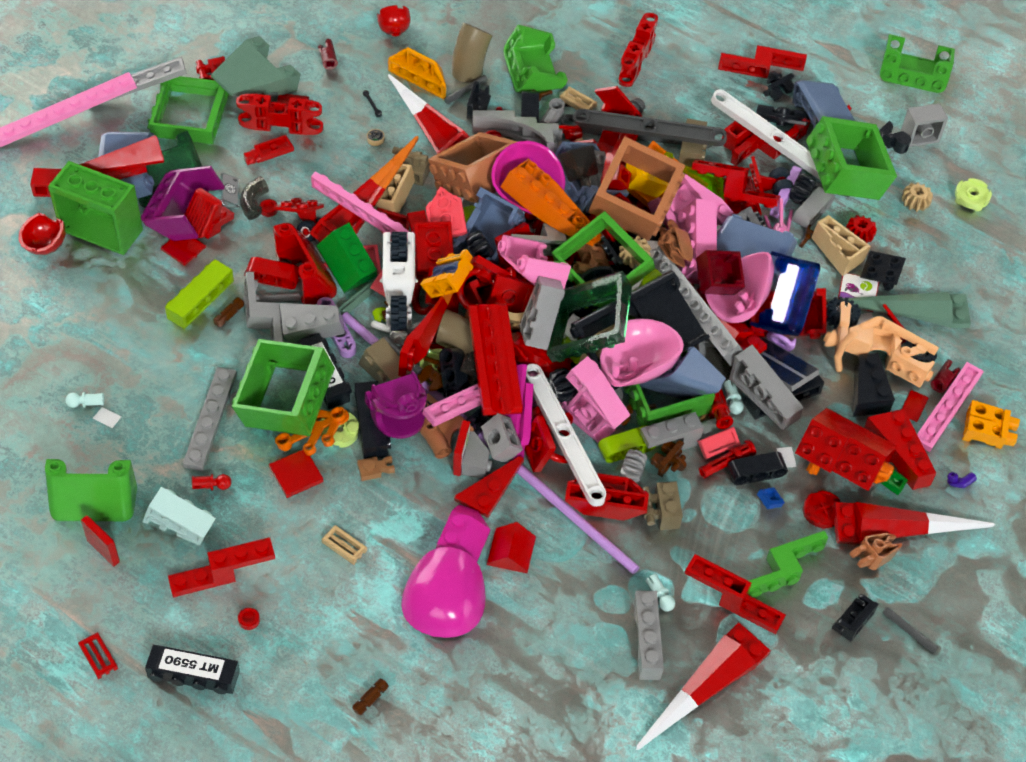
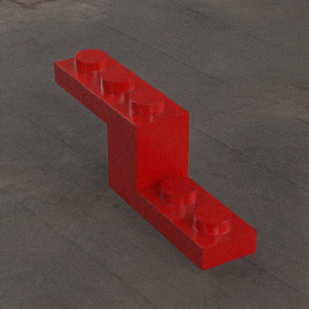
M757 45L755 59L721 53L718 70L768 79L771 65L803 71L807 54Z
M806 118L802 121L808 122V126L794 124L789 131L784 133L796 142L807 134L810 121ZM754 134L751 137H747L740 146H736L732 150L731 163L737 166L757 149H760L774 160L782 153ZM773 136L775 141L781 142L779 137Z
M696 159L692 163V170H697L696 172L699 174H707L708 172L713 173L716 177L727 176L723 197H727L730 201L737 202L743 200L750 205L759 203L767 208H774V206L777 207L779 204L780 195L746 189L749 168Z
M270 537L207 552L210 565L168 575L172 596L174 598L236 582L234 569L274 560L275 553Z
M694 554L684 574L721 592L722 596L719 606L775 635L777 634L786 614L749 596L752 583Z

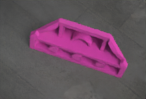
M458 505L451 511L436 548H457L468 553L478 562L491 529L479 511Z

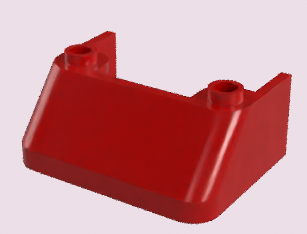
M618 86L595 89L594 92L604 102L601 111L642 117L641 113ZM603 130L598 143L594 139L574 142L596 143L600 151H604L605 154L610 152L615 156L624 136L636 141L638 135ZM621 161V164L626 166V162Z

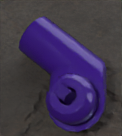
M951 472L947 476V482L950 486L962 489L977 480L973 472H970L963 478L959 477L955 472Z

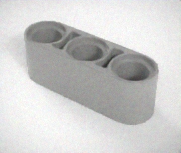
M819 186L796 210L792 221L807 229L808 225L813 226L831 206L835 195L825 193L824 189Z

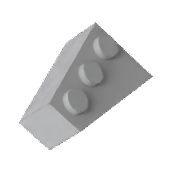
M538 276L519 325L526 346L544 350L548 349L560 302L565 294L561 281Z
M280 303L283 335L287 343L298 344V340L320 333L322 339L345 334L344 321L338 306Z

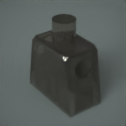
M593 145L572 149L559 154L558 158L568 181L574 182L579 180L581 188L582 186L591 187L590 177L598 174Z

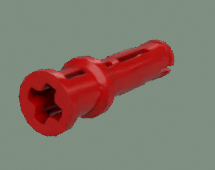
M717 392L711 407V413L716 418V426L719 429H725L733 424V418L728 413V405L722 401L720 393Z
M747 439L744 441V444L730 448L729 453L699 467V473L705 479L727 467V464L732 460L755 456L757 453L752 441Z

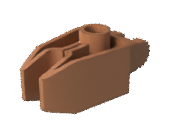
M670 219L667 222L668 230L664 227L659 229L661 237L658 240V245L669 260L684 268V259L692 261L693 248L688 232L679 229L677 223Z
M893 534L866 536L859 547L853 549L849 555L852 558H861L857 563L860 568L867 566L875 571L897 554L902 547V543L892 544L896 538Z

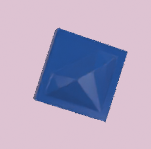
M774 487L760 489L757 493V496L767 510L782 507L785 503Z

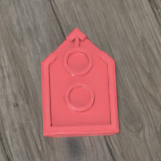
M440 186L433 200L426 206L428 222L451 221L453 238L467 234L462 199Z

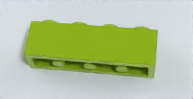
M216 259L207 264L203 271L195 276L185 288H182L175 298L168 301L165 306L167 319L183 329L188 327L234 282L232 269Z

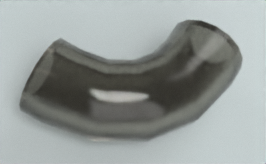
M261 176L248 183L240 195L241 209L249 220L256 219L261 215L262 207L259 205L258 199L269 192L267 183Z

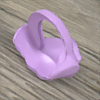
M771 330L766 335L769 341L788 352H791L796 346V338L793 340L788 339L774 330Z

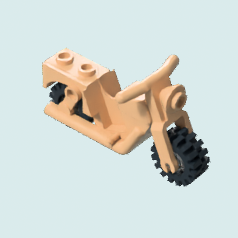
M834 297L833 300L829 301L826 307V322H829V326L834 325V330L832 332L828 331L823 341L825 342V347L835 346L834 363L837 372L843 370L842 356L845 351L859 356L861 354H869L873 350H882L887 353L885 371L888 370L919 388L925 381H930L934 374L931 370L937 358L936 353L939 347L882 316H876L857 325L861 316V309L858 308V304L854 305V301H848L849 298L846 297L845 300L842 297L838 299ZM900 337L907 340L904 343L903 347H901L902 340L900 339Z

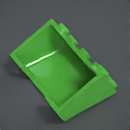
M889 34L880 77L884 81L935 93L943 92L947 87L954 65L955 49L938 45L934 60L901 53L905 37ZM891 41H899L900 46L892 48ZM946 51L949 53V57L941 59L939 54Z

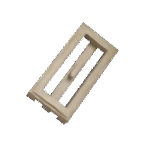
M570 86L559 97L565 104L576 110H593V108L597 107L595 100Z
M336 525L322 538L323 544L353 565H355L357 559L362 557L363 553L367 552L365 545ZM336 533V534L339 535L341 538H343L344 540H346L347 542H349L351 545H353L354 547H356V548L359 549V550L356 551L355 549H353L352 547H350L346 542H344L343 540H340L338 537H336V536L333 535V534Z

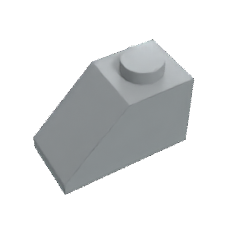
M470 431L462 462L461 475L483 479L486 477L487 472H491L493 460H489L490 451L474 431Z

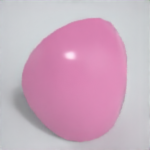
M758 252L741 258L745 288L737 294H705L709 306L720 319L730 323L744 322L754 316L770 293L774 276V264L769 252Z
M653 319L625 321L611 332L602 348L600 355L601 371L609 383L615 387L646 383L660 377L676 364L683 351V340L677 331L663 322Z

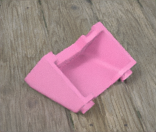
M508 235L502 236V240L498 243L500 255L534 286L538 276L559 280L563 289H565L571 266L564 262L547 261L548 257L543 254L544 249H547L545 243Z

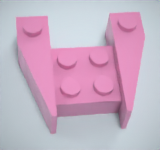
M685 174L663 223L669 229L667 222L671 219L679 227V212L696 198L716 202L717 226L723 224L726 217L731 216L733 211L722 198ZM660 197L647 203L651 214L656 211L661 201Z
M587 356L567 374L566 378L578 390V393L570 401L559 402L565 412L571 413L573 423L597 443L603 438L609 437L616 431V427L630 416V413L603 372L599 369L598 364Z

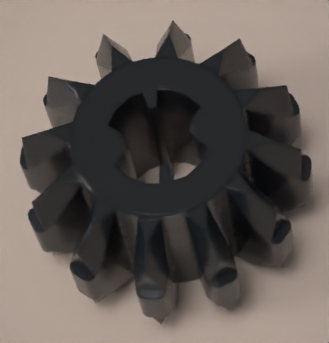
M802 173L791 190L790 199L802 205L812 194L816 185V179Z
M477 230L466 237V243L475 257L480 255L486 259L494 255V250L482 231Z
M566 368L554 370V372L549 374L548 378L552 390L561 403L572 400L577 394L576 388L566 378L569 370Z

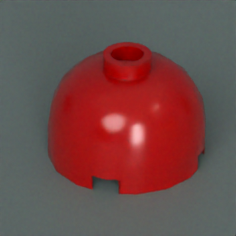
M397 5L382 8L380 14L377 13L380 29L388 35L400 36L408 29L411 22L409 8L402 6V9L398 8Z

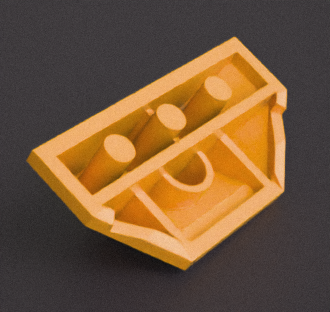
M409 47L388 58V71L442 99L446 98V83L443 71L436 61Z

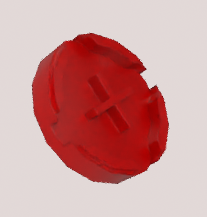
M827 491L811 493L803 504L804 517L815 527L823 529L832 528L835 526L833 504L841 500L833 493Z

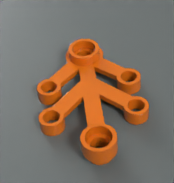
M335 407L331 411L319 410L308 442L303 445L306 455L311 456L316 453L315 444L324 428L328 426L330 427L327 433L321 437L322 443L326 447H330L335 443L333 436L339 425L346 423L349 419V413L346 409ZM281 433L275 438V443L280 450L288 451L292 448L293 443L308 436L297 434L290 436L288 433Z

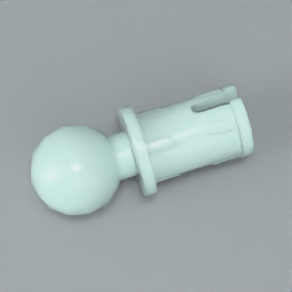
M727 380L723 383L727 395L726 402L729 403L728 409L732 414L738 415L743 411L744 406L740 401L741 395L738 393L736 385L733 382L731 384V380Z
M72 392L66 396L65 402L71 408H76L80 404L83 405V408H86V406L93 405L104 406L105 399L104 393L86 394V392H83L82 396Z
M657 574L651 575L650 578L652 580L647 578L645 582L652 591H657L660 608L665 612L673 610L675 600L672 596L667 595L669 593L668 588L663 586Z

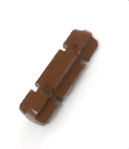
M236 297L232 303L213 319L214 324L222 327L226 323L225 321H228L238 312L237 309L240 310L244 306V301Z
M378 679L374 683L375 687L371 686L360 698L361 701H357L352 706L356 714L361 716L367 710L366 707L369 708L381 696L380 693H384L388 689L389 685L385 680Z

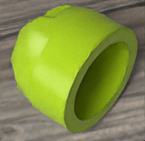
M385 307L373 310L372 315L375 321L381 322L383 320L386 322L382 311L386 310Z

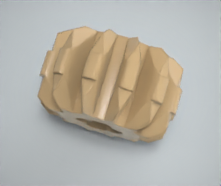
M918 182L916 184L910 183L904 188L901 201L904 202V206H909V210L915 209L918 212L920 209L924 211L931 205L933 193L929 187H925V184L920 185Z
M637 235L633 240L651 257V247L645 238L641 240L640 236ZM619 246L621 252L619 257L623 260L624 265H629L632 269L636 264L637 266L640 265L623 246Z

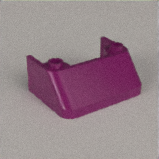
M212 166L169 171L162 178L142 213L141 220L145 226L173 241L197 239L199 235L184 215L195 190L202 188L209 192L224 190L225 186Z

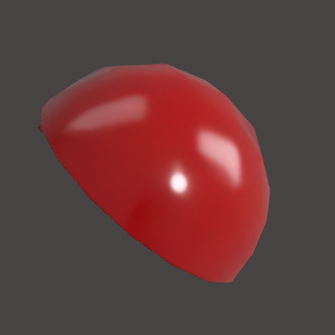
M37 213L28 218L22 225L18 240L21 246L31 254H50L62 245L66 235L65 224L63 220L56 219L54 221L45 214Z

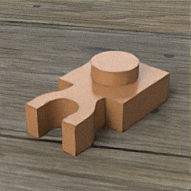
M392 456L385 457L378 461L377 457L357 460L361 481L381 478V473H395L394 465L387 466V464H392Z

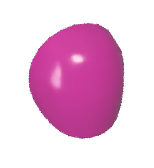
M518 141L506 147L496 158L492 167V183L502 199L519 207L522 212L532 214L500 187L508 173L529 158L540 169L549 174L563 190L565 189V175L560 161L548 147L534 141Z
M439 547L425 554L412 571L403 591L401 607L406 621L416 630L433 637H458L470 632L480 622L485 609V585L478 563L468 553L452 547Z

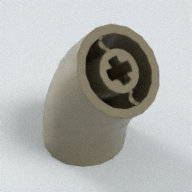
M465 22L462 23L452 56L451 74L455 79L461 82H473L482 76L486 53L493 35Z
M447 309L440 322L436 344L444 348L462 349L465 354L466 368L474 369L476 365L469 319Z

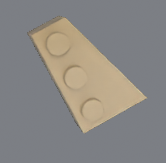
M402 164L375 205V210L378 207L400 213L415 182L412 165Z
M829 215L817 222L811 237L842 276L862 264L871 247Z

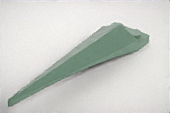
M937 292L853 297L848 299V301L853 300L854 305L858 304L860 309L887 313L883 307V304H886L894 315L918 319L949 328H970L971 325L966 294ZM826 299V305H828L831 299Z

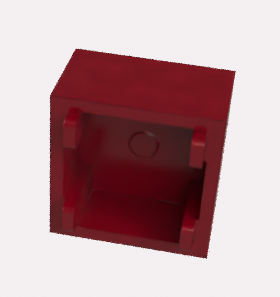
M706 250L696 258L701 294L735 295L745 288L740 251Z

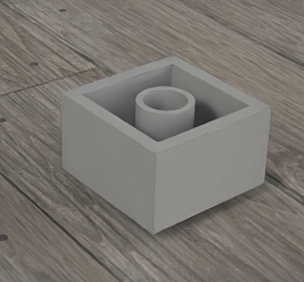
M941 104L908 108L901 131L906 132L911 137L909 147L939 143L948 117Z

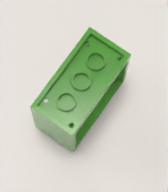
M822 116L811 134L807 137L806 142L825 193L880 200L897 177L877 124ZM841 148L854 150L860 166L846 164Z
M68 161L48 186L56 219L63 220L67 234L125 255L143 231L135 186Z
M258 339L256 346L252 350L250 362L246 365L244 377L239 383L236 397L233 398L232 408L245 427L310 436L335 367L323 347ZM276 367L307 371L292 412L260 407Z
M686 350L681 353V357H684L688 351ZM639 384L623 386L624 392L628 393L630 397L629 404L637 414L636 421L639 427L650 426L696 412L698 417L709 414L715 397L714 393L694 396L695 398L650 411Z

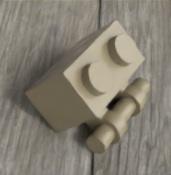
M394 146L392 150L394 156L404 147L398 148ZM411 151L403 164L412 165L415 178L414 184L423 186L430 172L428 156L423 155L419 151Z
M677 481L656 483L654 494L650 493L648 486L642 487L644 491L649 493L647 513L644 514L647 525H654L655 519H658L660 530L680 529L683 514ZM653 503L656 505V510L652 507Z

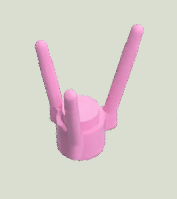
M782 198L779 199V222L774 225L773 230L783 233V231L789 232L793 210H790L787 225L783 223ZM764 215L767 227L772 229L767 215Z

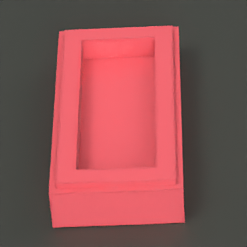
M734 427L697 441L704 459L711 458L730 450L732 447L741 445Z

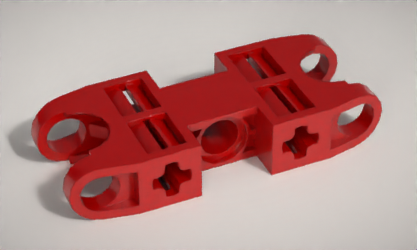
M645 13L636 28L633 40L629 42L621 58L622 69L618 80L621 86L630 87L634 84L641 71L644 58L648 57L656 37L655 29L658 23V16L654 13ZM647 18H653L654 21H648ZM623 78H628V79H630V81H629V82H625V81H623L622 79H623Z
M242 94L236 99V106L245 111L238 116V122L244 128L271 131V126L289 127V134L317 135L323 131V122L315 118L322 114V105L319 102L291 97L289 103L271 102V95ZM243 100H246V101H248L249 103H240V102L243 101ZM311 108H318L319 110H317V111H312V110H310V109H311ZM243 118H248V119H250L249 121H246V122H245V121H242ZM317 125V126H320V127L317 128V129H314V128H312L311 126Z

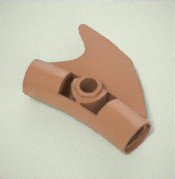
M456 416L435 427L425 417L424 425L419 432L425 438L437 459L445 458L451 454L452 436L455 431L460 430L461 423L465 420L462 416ZM470 425V431H474L473 427Z

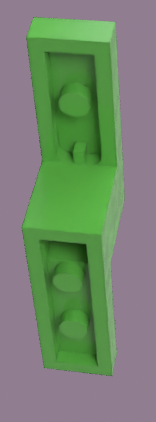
M822 531L769 549L766 560L773 572L749 580L752 584L748 595L756 598L764 592H774L784 585L788 584L791 586L796 584L803 572L797 559L805 556L807 553L823 550L828 540L826 532Z

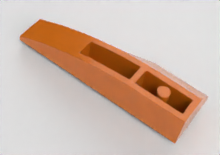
M529 158L511 170L500 186L534 216L569 237H572L590 223V220L558 183ZM599 233L586 244L594 246L601 240L602 234Z

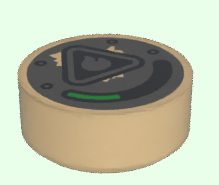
M372 129L367 133V142L370 145L379 146L384 143L383 131Z

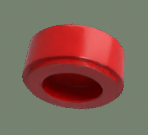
M271 199L263 200L259 205L261 215L265 217L275 216L278 210H275L276 201Z
M254 608L241 610L238 614L240 627L245 630L255 629L260 623L258 611Z

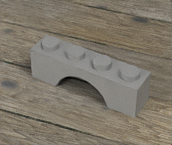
M636 591L633 607L634 620L637 623L639 680H661L664 666L657 591Z

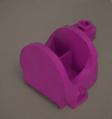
M414 371L409 375L376 386L372 384L371 391L365 392V403L370 409L372 419L378 430L384 435L396 439H404L417 434L423 427L425 416L422 413L426 405L427 394Z

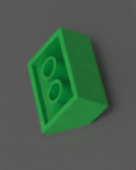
M350 223L332 231L316 245L344 294L377 276V268Z

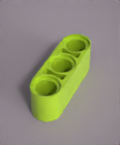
M648 425L600 440L598 447L605 462L613 463L625 459L630 449L639 450L642 453L655 449L657 446L647 448L640 434L641 428Z

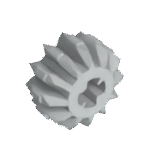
M630 449L624 459L620 476L631 478L634 482L639 483L647 463V455L642 453V451Z

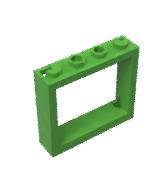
M179 76L160 84V93L156 95V104L152 107L151 119H148L147 129H150V132L158 138L214 144L229 94L215 80ZM172 91L215 97L206 129L161 123Z
M605 211L551 252L554 258L553 262L566 263L565 260L606 229L640 263L637 268L600 297L572 268L570 269L568 280L570 282L574 281L577 284L576 288L581 294L585 293L588 296L589 302L594 307L598 306L599 308L619 298L655 269L653 259Z

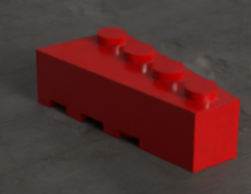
M900 409L869 416L864 428L897 446L889 462H892L897 467L899 474L908 479L907 484L910 488L915 490L931 486L936 471L905 410Z

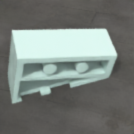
M161 487L148 506L142 522L148 524L151 521L160 525L159 529L166 531L167 528L177 532L176 536L201 545L216 518L207 510H201L194 506L191 501L178 497L174 491Z

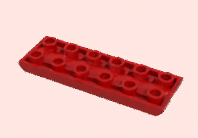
M507 304L467 305L483 416L496 415L497 413L501 415L522 414L523 405Z

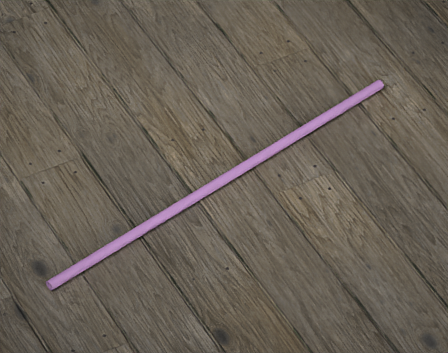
M348 312L342 315L344 322L370 345L379 340ZM427 381L421 384L426 394L429 393L437 401L445 399L439 391H429L430 384ZM464 413L460 415L465 420L468 418ZM482 431L480 432L478 437L484 443V445L488 447V444L483 437L484 434ZM521 465L517 472L518 475L630 573L635 574L638 571L639 566L525 466Z

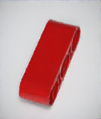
M261 257L250 258L244 272V276L246 272H254V280H257L258 283L290 290L296 288L300 279L298 266Z

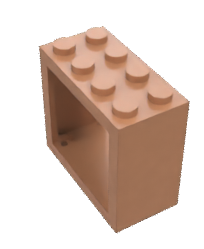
M478 132L429 158V170L434 176L436 189L438 190L441 186L451 194L464 197V200L477 203L479 200L476 194L480 187L493 194L497 191L493 186L491 177L494 162L506 147L518 141Z
M624 136L588 213L599 216L605 211L622 229L649 241L652 235L656 237L686 174L683 173L686 165ZM621 161L669 183L654 215L606 192Z

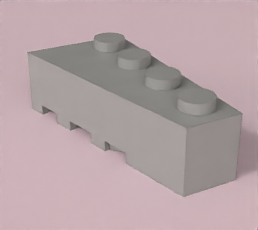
M751 345L737 354L734 358L729 379L782 430H785L799 420L804 407L756 348Z

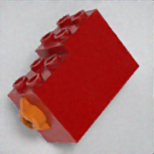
M825 408L812 418L795 454L810 461L806 470L811 475H817L820 468L829 473L833 471L869 491L875 484L889 480L894 471V466L889 464V461L897 446L838 413Z

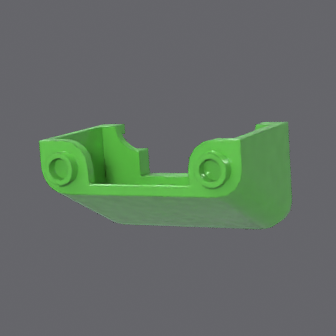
M517 25L506 41L503 54L517 93L522 94V91H531L533 89L538 92L562 89L567 84L566 74L561 71L557 74L555 73L549 55L555 48L552 33Z
M46 459L45 476L49 512L53 519L57 521H81L86 515L93 521L123 522L131 519L134 514L137 483L131 460H116L112 462L108 468V474L66 473V464L62 460Z

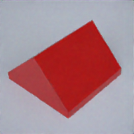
M518 522L496 528L487 565L527 574L536 536Z

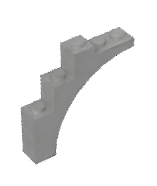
M472 110L473 133H485L490 130H496L502 136L541 143L553 153H556L559 140H562V130H559L558 123H537L536 117H515L514 111Z

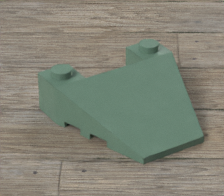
M258 36L246 39L211 74V77L230 96L253 93L268 95L269 92H278V95H285L297 91L301 74L291 65L276 68L267 59L270 45Z

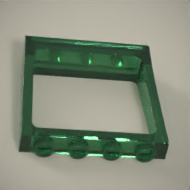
M623 271L564 289V298L560 302L546 353L552 362H563L570 357L578 358L584 353H596L599 349L613 348L616 344L625 342L632 285ZM617 298L615 326L611 331L562 344L569 314L572 311Z

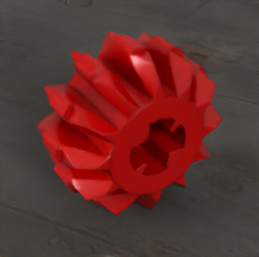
M858 215L854 218L851 217L848 224H846L848 230L866 243L872 242L877 232L876 222H872L871 218H865L864 215L862 217Z

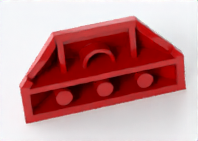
M521 331L512 333V339L528 358L525 361L514 348L515 359L518 362L526 365H539L547 378H549L551 372L559 368H566L569 372L571 371L569 356L558 345L559 340L551 336L548 349L544 350L526 346Z
M597 473L606 490L604 504L597 507L589 504L576 479L570 480L567 483L565 502L583 515L625 521L647 513L649 493L644 491L631 478ZM600 493L591 494L594 499L602 498Z

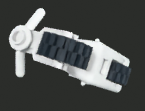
M390 232L383 233V264L380 283L383 284L388 307H386V324L372 321L371 326L380 331L390 333V339L396 344H403L408 333H411L420 324V322L412 324V307H410L415 283L418 282L415 276V233L408 232V242L407 232H391V236Z

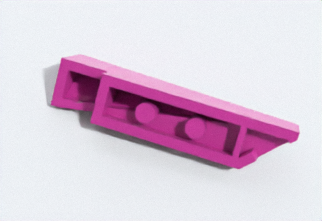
M526 364L516 365L523 405L522 414L504 415L511 418L523 448L512 460L518 456L524 458L525 445L529 444L531 435L534 384L525 383Z

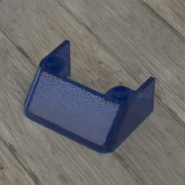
M771 251V255L777 257L775 267L780 272V277L770 309L767 308L759 315V322L751 321L750 325L776 334L798 336L804 327L820 273V264Z

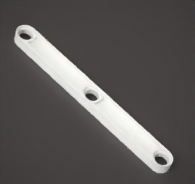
M719 89L714 92L711 98L714 106L820 180L808 149L726 91ZM716 96H721L724 101L717 100ZM773 136L779 137L781 142L775 141Z
M537 364L527 365L526 383L534 384L533 397L587 501L592 506L603 505L606 499V490L544 372ZM535 371L538 375L530 376L528 372ZM566 430L569 432V435L561 436L558 432ZM600 493L602 498L594 499L591 494Z

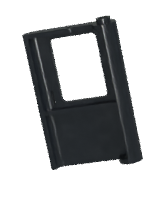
M672 270L571 323L570 328L572 337L578 340L585 354L598 364L600 370V360L591 347L588 338L628 316H632L634 319H653L672 327L683 340L684 347L682 353L688 347L695 346L710 338L709 334L704 332L680 293L679 278ZM611 385L614 390H616L617 388H619V387H615V386Z

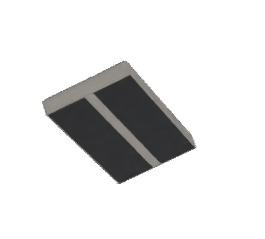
M760 338L767 344V350L760 353V355L791 392L819 375V369L768 339Z

